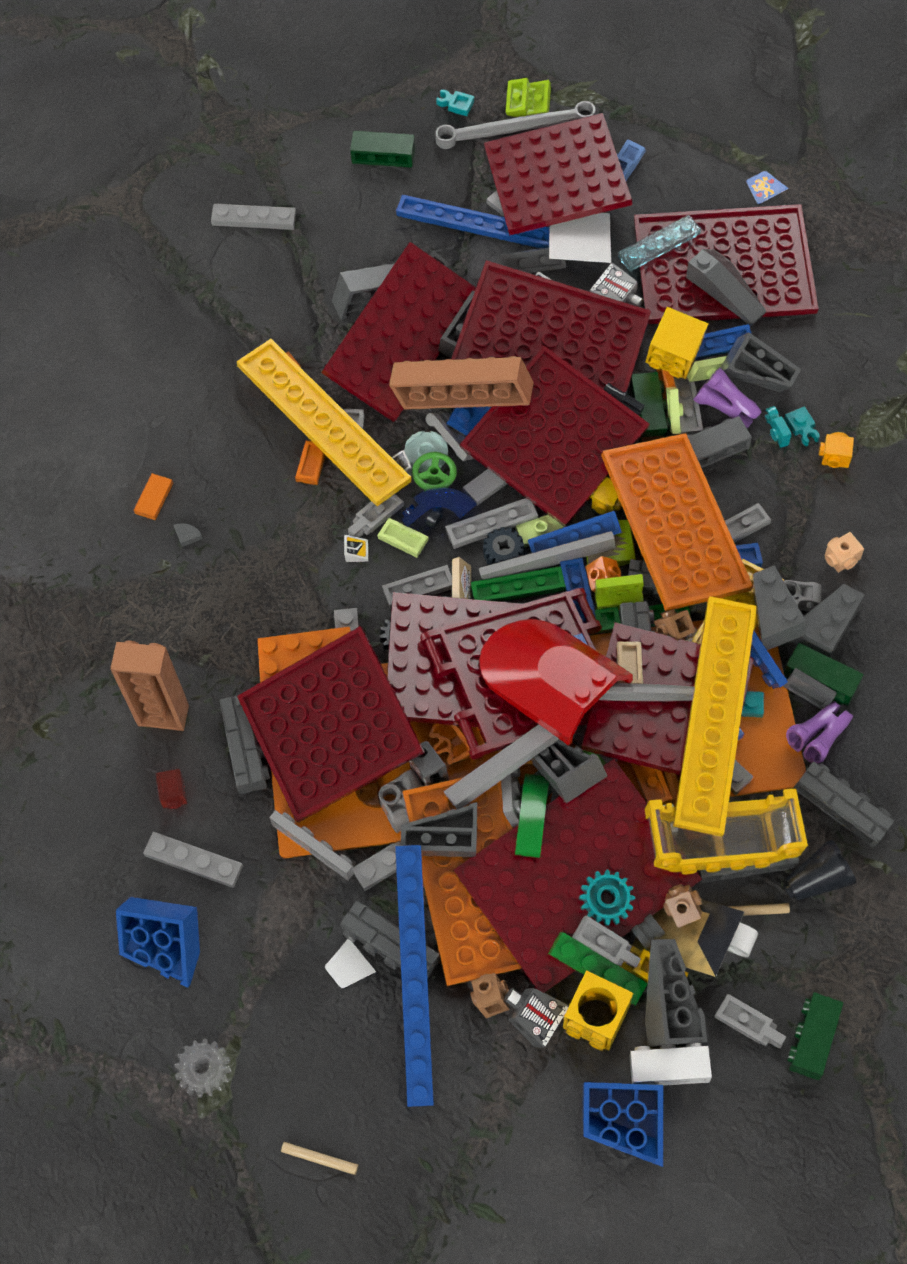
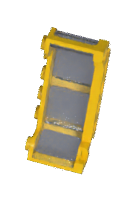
M784 789V796L781 797L768 795L763 800L729 802L725 832L722 837L673 827L676 807H672V803H667L666 806H663L662 799L649 800L645 807L646 819L649 820L655 855L654 867L671 872H682V874L688 875L696 873L697 870L717 872L721 868L730 867L731 870H741L746 866L755 865V868H765L772 863L800 856L808 844L796 789Z

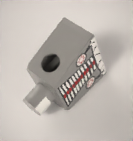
M613 263L609 265L590 289L592 293L641 307L643 303V298L636 295L637 281Z

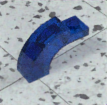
M429 488L413 497L418 505L414 507L412 504L402 512L404 516L401 520L408 527L426 511L435 507L448 508L458 518H461L475 507L477 503L465 493L453 488Z

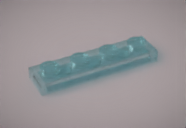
M687 215L619 251L618 258L629 271H632L700 235L701 228L690 215Z

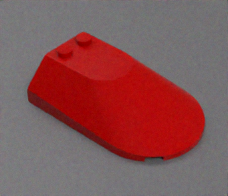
M520 620L501 627L487 639L480 654L481 674L487 686L567 745L573 742V735L584 714L617 681L623 680L628 684L633 681L632 673L555 624L543 620Z

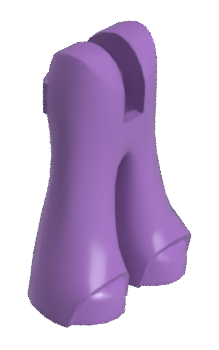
M720 367L707 380L693 399L698 404L718 409L731 419L739 416L746 428L752 424L753 419H756L761 414V410L756 403L746 397Z
M834 701L808 721L791 726L786 732L787 741L796 752H800L821 729H825L806 746L803 753L804 758L809 762L821 763L828 755L833 742L849 725L853 715L845 710L839 717L835 716L841 706Z

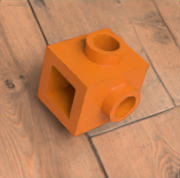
M601 556L585 566L591 591H595L597 579L621 577V570L618 567L617 560Z

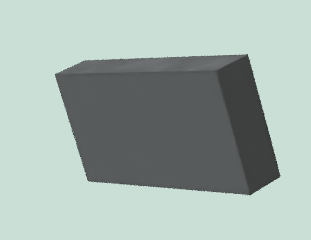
M797 668L786 679L788 682L783 685L821 710L829 705L836 695L835 691Z

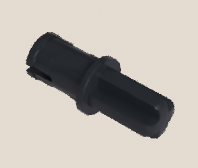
M610 383L606 384L603 390L637 415L643 412L644 404L629 396L627 391L624 393Z

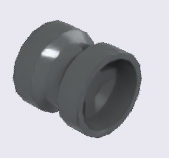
M651 914L644 918L643 923L635 925L631 929L646 949L651 946V940L661 938L665 934Z

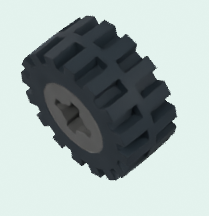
M500 527V531L497 528L494 529L493 534L489 532L487 538L484 539V559L488 565L524 556L522 537L519 536L516 530L512 532L511 528L505 530L504 527Z

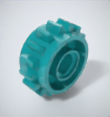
M605 870L604 875H601L597 871L594 874L595 879L591 877L586 879L589 886H581V890L585 892V894L579 896V900L584 901L581 910H587V916L590 918L594 917L598 923L604 921L605 926H609L612 920L617 925L620 923L619 916L623 919L628 917L625 910H633V906L629 904V902L635 900V896L630 895L633 886H627L626 882L628 879L626 877L623 879L619 878V872L610 875L609 870ZM601 893H610L613 896V903L605 904L601 900Z

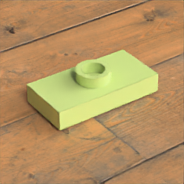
M727 356L695 361L687 375L688 380L695 382L710 379L713 373L719 367L721 368Z
M667 387L666 396L670 432L672 434H680V416H683V405L679 403L678 389L676 387Z
M550 515L516 525V531L523 539L524 548L529 546L528 539L564 528L563 525Z
M388 518L378 534V539L418 558L428 542V536L391 518Z

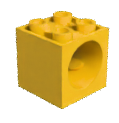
M667 307L650 343L645 363H648L654 369L665 370L673 377L686 379L703 342L708 323Z
M586 970L564 1015L563 1028L566 1029V1033L575 1039L582 1037L590 1041L589 1045L600 1051H603V1049L609 1051L630 1008L633 993ZM600 1000L610 1006L612 1015L614 1014L615 1018L609 1024L596 1027L587 1024L578 1010L588 1001Z

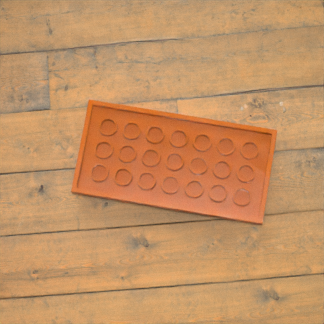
M686 433L602 452L601 457L665 611L707 602L709 596L724 598L752 590V582Z
M462 778L403 791L409 822L429 816L433 817L452 809L456 810V807L449 801L444 791ZM501 781L466 805L469 806L477 802L476 854L513 829L503 813ZM422 856L423 885L446 985L452 986L477 980L485 974L495 973L499 975L520 970L521 967L453 872L455 868L471 857Z

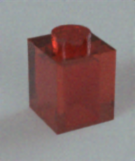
M180 769L156 773L159 800L163 808L176 809L181 807L182 804H187L184 779Z

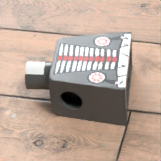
M428 741L421 743L425 753L409 761L411 770L415 771L423 786L449 781L445 763Z
M512 988L504 997V1001L513 1007L508 1020L535 1048H544L569 1007L567 1004L534 988L526 989L522 995Z

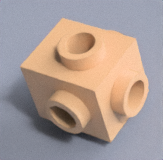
M849 532L840 538L835 537L830 540L824 556L827 563L839 573L845 568L846 570L853 568L861 559L864 548L853 534Z

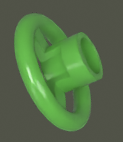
M441 452L423 454L415 461L412 468V476L415 483L424 490L434 492L449 487L455 480L457 473L454 461L448 455ZM432 459V465L428 470L419 473L421 464L426 460ZM439 459L448 464L450 468L449 476L440 469Z

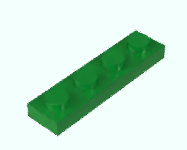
M561 566L471 582L473 599L497 602L565 591L566 588Z
M561 931L548 953L583 975L587 970L632 992L631 1004L635 1006L648 984Z

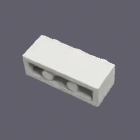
M689 1043L684 1048H676V1045H662L660 1049L650 1050L649 1046L635 1047V1051H630L629 1060L632 1084L679 1085L709 1083L712 1078L708 1046H702L701 1043Z

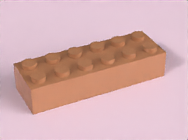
M510 356L508 358L489 357L486 359L467 358L463 360L446 359L441 361L396 362L393 365L389 386L404 409L530 405L534 382L522 358Z
M135 641L116 642L111 671L137 725L184 731L189 704L166 647L158 643L143 645Z

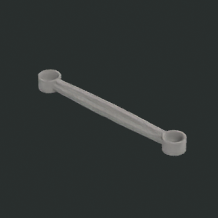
M581 101L576 105L575 109L505 119L454 129L450 125H442L436 130V144L442 149H449L456 144V141L557 125L595 115V106L589 101ZM589 111L591 114L585 116L579 114V112ZM448 134L451 135L452 138L441 139L440 136Z
M615 683L599 700L692 701L694 687Z

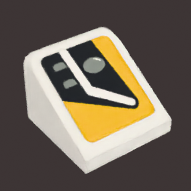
M344 535L345 561H368V540Z

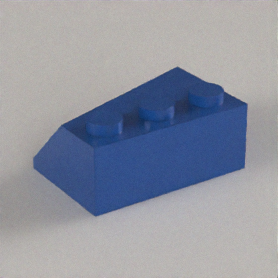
M130 897L116 909L119 955L144 967L149 965L161 971L160 975L166 978L171 976L181 981L180 984L188 988L200 954L197 907Z
M584 1082L582 1105L583 1137L663 1167V1085Z

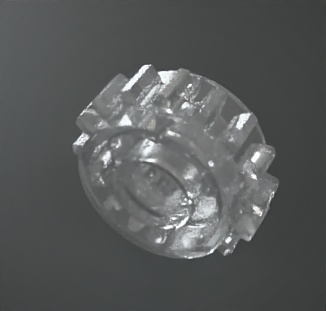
M204 1039L199 1044L194 1040L191 1047L185 1045V1052L183 1054L178 1053L177 1055L180 1059L179 1063L174 1064V1067L179 1070L175 1074V1078L182 1080L179 1084L180 1087L184 1089L188 1086V1094L192 1095L196 1091L200 1098H202L203 1093H208L209 1096H212L213 1090L221 1091L220 1085L222 1082L228 1083L229 1081L226 1078V1073L231 1072V1068L226 1066V1064L231 1062L228 1056L223 1057L226 1053L225 1049L222 1047L217 1050V1042L214 1041L209 1045L207 1039ZM201 1063H208L209 1068L205 1073H197V1067Z

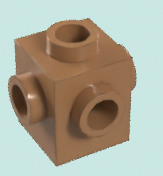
M673 609L661 613L662 618L654 621L657 633L674 637L676 640H686L685 636L696 632L688 610L675 612Z
M679 884L668 890L669 893L666 894V902L663 903L668 917L673 916L678 928L701 919L702 910L699 905L702 904L697 890L692 891L689 884L684 887L682 884Z
M495 973L482 975L479 979L472 981V1001L486 1018L510 1010L509 1005L504 1001V997L509 991L505 980L501 981Z

